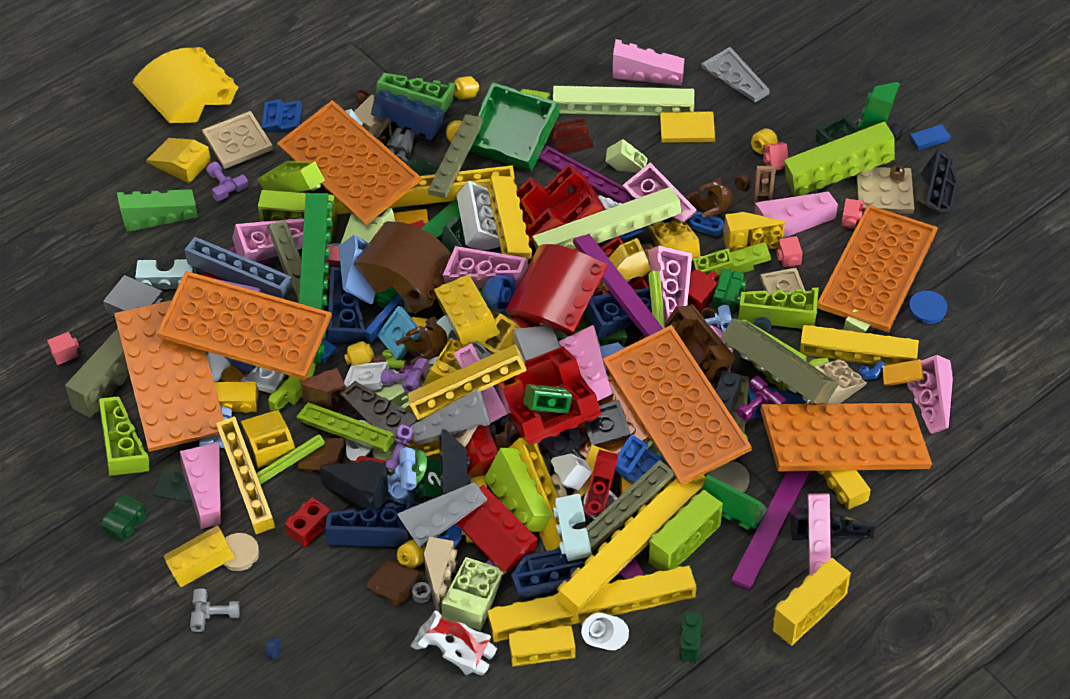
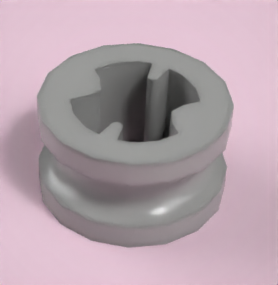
M424 582L416 583L412 588L413 599L417 603L429 601L431 598L430 586ZM422 590L425 591V593L418 595V592H422Z

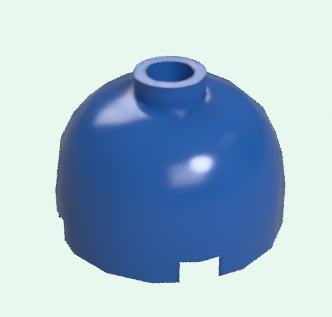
M506 275L493 276L482 288L483 299L491 311L507 314L505 310L517 287H514L513 282L516 281L513 277Z

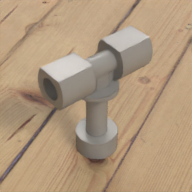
M205 589L194 590L193 606L195 612L191 613V631H204L205 618H210V614H229L230 618H239V601H230L229 606H210V602H207V591Z

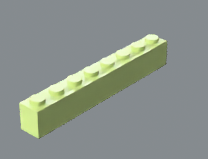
M554 86L553 101L557 102L560 114L660 116V112H694V89Z
M672 187L665 188L534 235L535 249L537 251L539 245L555 244L575 249L576 247L572 243L573 239L590 234L598 244L681 214L680 200Z

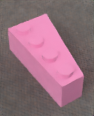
M616 39L613 52V79L682 85L684 58L666 53L657 54L649 48L647 50L639 49L637 45L631 43L630 45L622 44V41Z
M829 192L757 202L755 203L754 214L785 221L783 236L785 238L836 219L838 204Z
M304 219L236 224L232 239L237 254L255 262L278 256L267 226L281 221L287 222L297 250L301 249Z
M455 246L443 273L445 284L469 274L476 287L483 288L491 277L506 275L513 277L516 281L513 282L514 287H518L528 268V263L524 257Z
M657 246L648 250L651 271L660 272L664 320L666 323L676 306H687L692 253Z
M592 325L559 341L560 347L564 346L577 359L582 380L596 393L597 400L599 401L611 395L612 391L594 326Z
M219 442L180 451L181 466L201 529L221 524Z

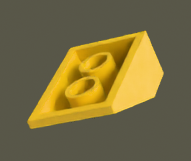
M168 138L146 161L189 184L211 162L208 146L196 140Z

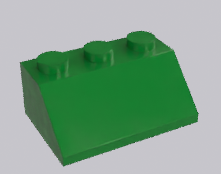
M894 82L875 86L873 93H868L866 103L869 104L868 107L864 106L861 114L864 119L859 120L856 130L861 131L884 121L887 123L900 83Z
M707 474L702 491H707L723 503L722 517L729 521H732L734 518L739 521V526L750 530V528L756 530L767 511L762 502Z

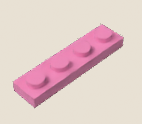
M472 344L454 353L461 368L480 360ZM494 386L480 391L490 423L508 414Z
M828 493L808 494L809 575L817 572V568L821 563H826L831 559L830 497Z

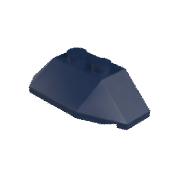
M561 548L525 555L512 574L517 594L535 599L559 593L558 587L564 581H570L573 572L577 568L582 569L588 557L568 561L566 554L561 553Z

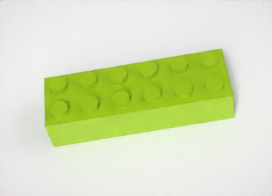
M884 121L784 160L786 183L794 197L839 182L850 176H855L863 171L871 170L884 163H889L895 160L894 136Z

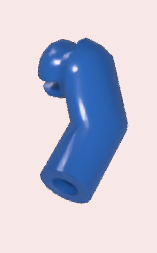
M878 361L873 369H869L868 366L860 367L859 373L861 378L865 380L877 379L883 372V366H886L883 361Z

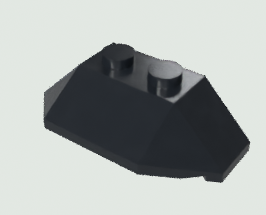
M939 149L935 151L921 171L915 199L936 213H950L953 209L958 183L952 167V159Z
M442 429L439 435L441 496L471 484V476L467 475V468L470 467V456H467L466 448L446 429Z

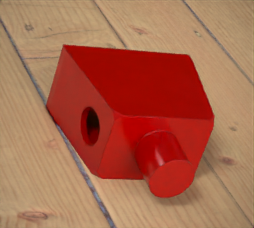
M695 270L690 273L687 305H693L699 313L713 300L717 287L716 281L719 280L716 272L711 271L706 275L701 270Z

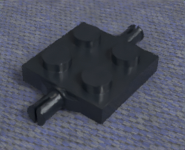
M576 427L563 430L557 436L546 437L538 444L552 458L573 454L585 460L586 457L579 450L588 442L589 438Z

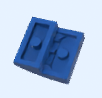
M279 99L265 102L262 130L269 132H292L301 122V101L284 104Z
M631 434L618 453L619 456L615 470L633 485L659 460L663 462L664 459L648 450V444Z

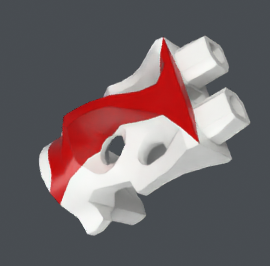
M434 611L428 621L420 627L416 638L410 645L417 650L425 648L427 645H436L444 652L443 658L459 666L465 675L474 672L480 676L485 674L489 667V664L481 660L482 655L490 660L497 650L489 642L491 639L490 635L472 630L464 623L443 619L437 611ZM447 635L453 636L454 642H447L445 637ZM455 652H460L462 654L461 658Z

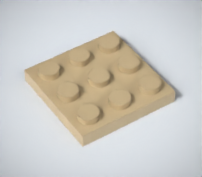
M251 111L202 130L205 139L224 169L273 150L271 142Z
M874 167L871 170L858 173L856 175L857 196L859 201H864L863 213L866 207L871 205L892 213L914 214L911 168H904L905 175L900 181L890 178L891 168Z

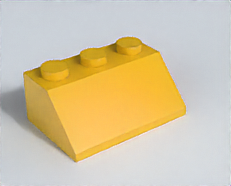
M217 525L165 554L164 558L174 578L182 588L235 558V555Z

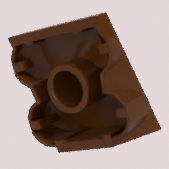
M323 438L324 445L300 459L297 469L311 473L315 470H320L321 465L341 464L345 454L346 439Z
M391 558L386 560L369 579L366 588L370 589L375 595L386 596V600L390 605L397 606L409 598L412 594L413 586L420 582L423 572L401 565L398 561Z

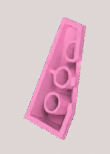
M651 162L623 184V187L634 199L672 187L680 200L681 214L675 215L672 218L682 223L697 212L688 200Z
M938 355L922 360L923 380L907 382V386L913 392L914 400L919 405L922 411L921 415L931 434L949 428L953 380L950 360Z

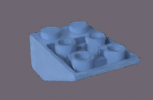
M353 235L338 246L343 290L371 305L374 300L375 291L354 265L369 243Z

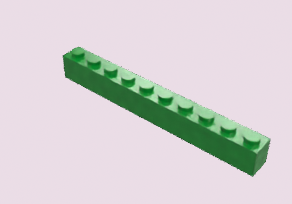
M306 193L299 304L324 310V306H327L328 303L325 290H328L326 274H329V263L326 262L327 258H330V247H327V245L331 243V231H328V227H332V216H329V212H333V202L329 201L328 193ZM322 341L313 363H321V355H325V345L322 344Z

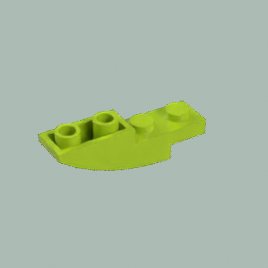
M762 242L730 252L729 248L695 258L693 262L696 270H701L706 275L714 271L720 276L723 269L742 273L754 270L753 265L769 261L771 257L766 242Z
M312 363L306 378L313 377L316 363ZM288 375V379L283 381L281 387L270 395L268 399L270 411H280L288 402L295 405L303 396L300 383L303 379Z

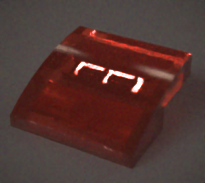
M584 118L554 124L551 133L558 152L566 153L593 148V141L589 135L588 125Z

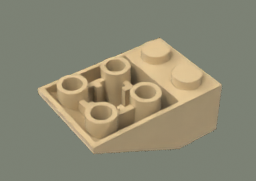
M840 359L814 366L839 383L827 404H840L867 384L858 373L854 372L848 367L846 362Z
M429 537L424 552L426 577L435 609L440 614L442 601L453 582L451 575L456 573L458 561H455L457 550H454L453 541Z

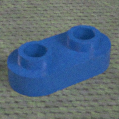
M696 212L689 218V226L694 230L712 236L721 235L724 231V222L720 218L714 216L703 218L700 215L703 212Z

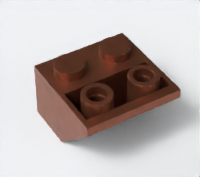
M337 368L300 381L304 405L309 402L336 413L349 408L348 402L340 394L346 389V385Z

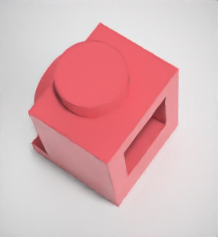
M846 198L841 227L856 229L857 222L862 217L864 201Z

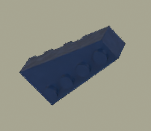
M381 90L374 95L371 110L372 116L382 120L388 118L391 123L397 122L396 124L401 128H412V132L417 135L424 133L429 140H432L442 131L446 111L441 110L438 106H428L419 100L412 101L403 95L396 96L387 90Z
M331 267L328 312H331L332 317L328 324L327 341L329 343L345 344L365 342L366 330L363 325L358 299L356 296L343 290L341 267Z
M650 288L634 290L652 313ZM612 293L592 296L582 315L588 327L594 326L598 340L636 325Z
M411 500L403 501L404 504L394 505V503L385 504V507L378 508L377 510L365 508L362 511L351 509L328 513L326 521L327 545L400 547L409 541L410 533L397 514L410 509Z

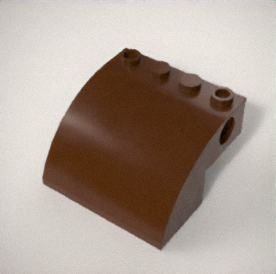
M387 221L383 223L354 265L376 293L393 286L413 313L431 307L437 296L434 289L445 284L443 273L452 254L436 237L427 231L408 223Z
M693 305L676 306L666 321L665 328L670 325L673 326L712 387H714L719 382L722 371H727L736 357L724 345V342ZM642 335L641 338L639 339V341L642 340V339H644V338H646V337H645L644 335Z

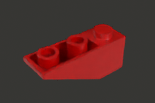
M599 449L583 509L585 514L598 517L605 510L619 454Z

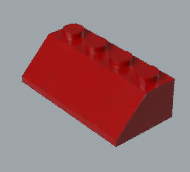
M482 424L477 426L465 447L467 456H470V467L467 468V475H470L471 478L486 475L498 453L488 425L484 426Z
M482 485L479 488L487 498V501L455 524L505 574L517 566L525 555L536 552L537 538Z

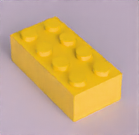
M469 274L434 289L439 305L463 348L475 341L480 343L499 335L495 319Z
M833 558L826 563H821L817 568V572L813 575H808L799 588H794L785 601L781 600L776 605L773 631L792 646L847 595L851 572Z

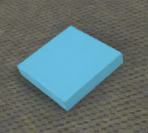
M398 306L377 336L388 350L392 351V355L396 360H402L408 351L405 349L404 344L397 346L396 342L406 337L405 334L409 330L418 326L403 307ZM414 334L411 335V337L414 341H416L419 335Z

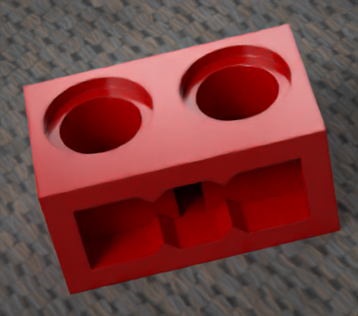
M312 497L308 502L303 503L294 515L287 519L285 523L287 535L303 547H306L326 527L327 514L331 513V510Z

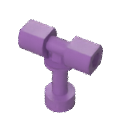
M212 162L207 166V173L220 181L219 186L211 189L215 201L218 202L227 198L228 193L233 190L239 192L249 187L248 180L243 174L231 179L222 174V167L218 162Z
M420 358L417 359L412 370L406 369L404 373L383 370L381 382L383 385H393L395 381H405L402 387L405 393L408 394L419 388L421 384L419 379L426 376L430 365L427 359Z
M403 424L399 427L398 439H394L398 443L391 460L387 459L385 463L387 469L395 471V468L400 465L399 451L405 445H410L409 442L412 439L411 427Z

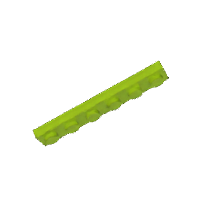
M309 402L297 415L298 420L302 423L383 453L387 452L396 438L392 432Z

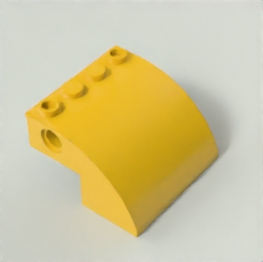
M181 48L165 53L146 65L133 80V84L169 123L198 122L204 105H231L238 86L232 78L224 73V69L219 67L215 60L205 53L206 51L203 48Z

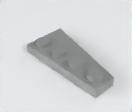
M731 47L701 63L704 70L754 102L770 94L767 86Z
M476 389L411 425L414 441L420 445L439 439L442 429H446L451 435L458 434V431L464 429L469 431L476 429L478 425L483 424L486 426L491 423L482 393Z
M474 482L400 512L397 515L417 545L422 548L427 544L429 537L436 538L486 502L487 498Z

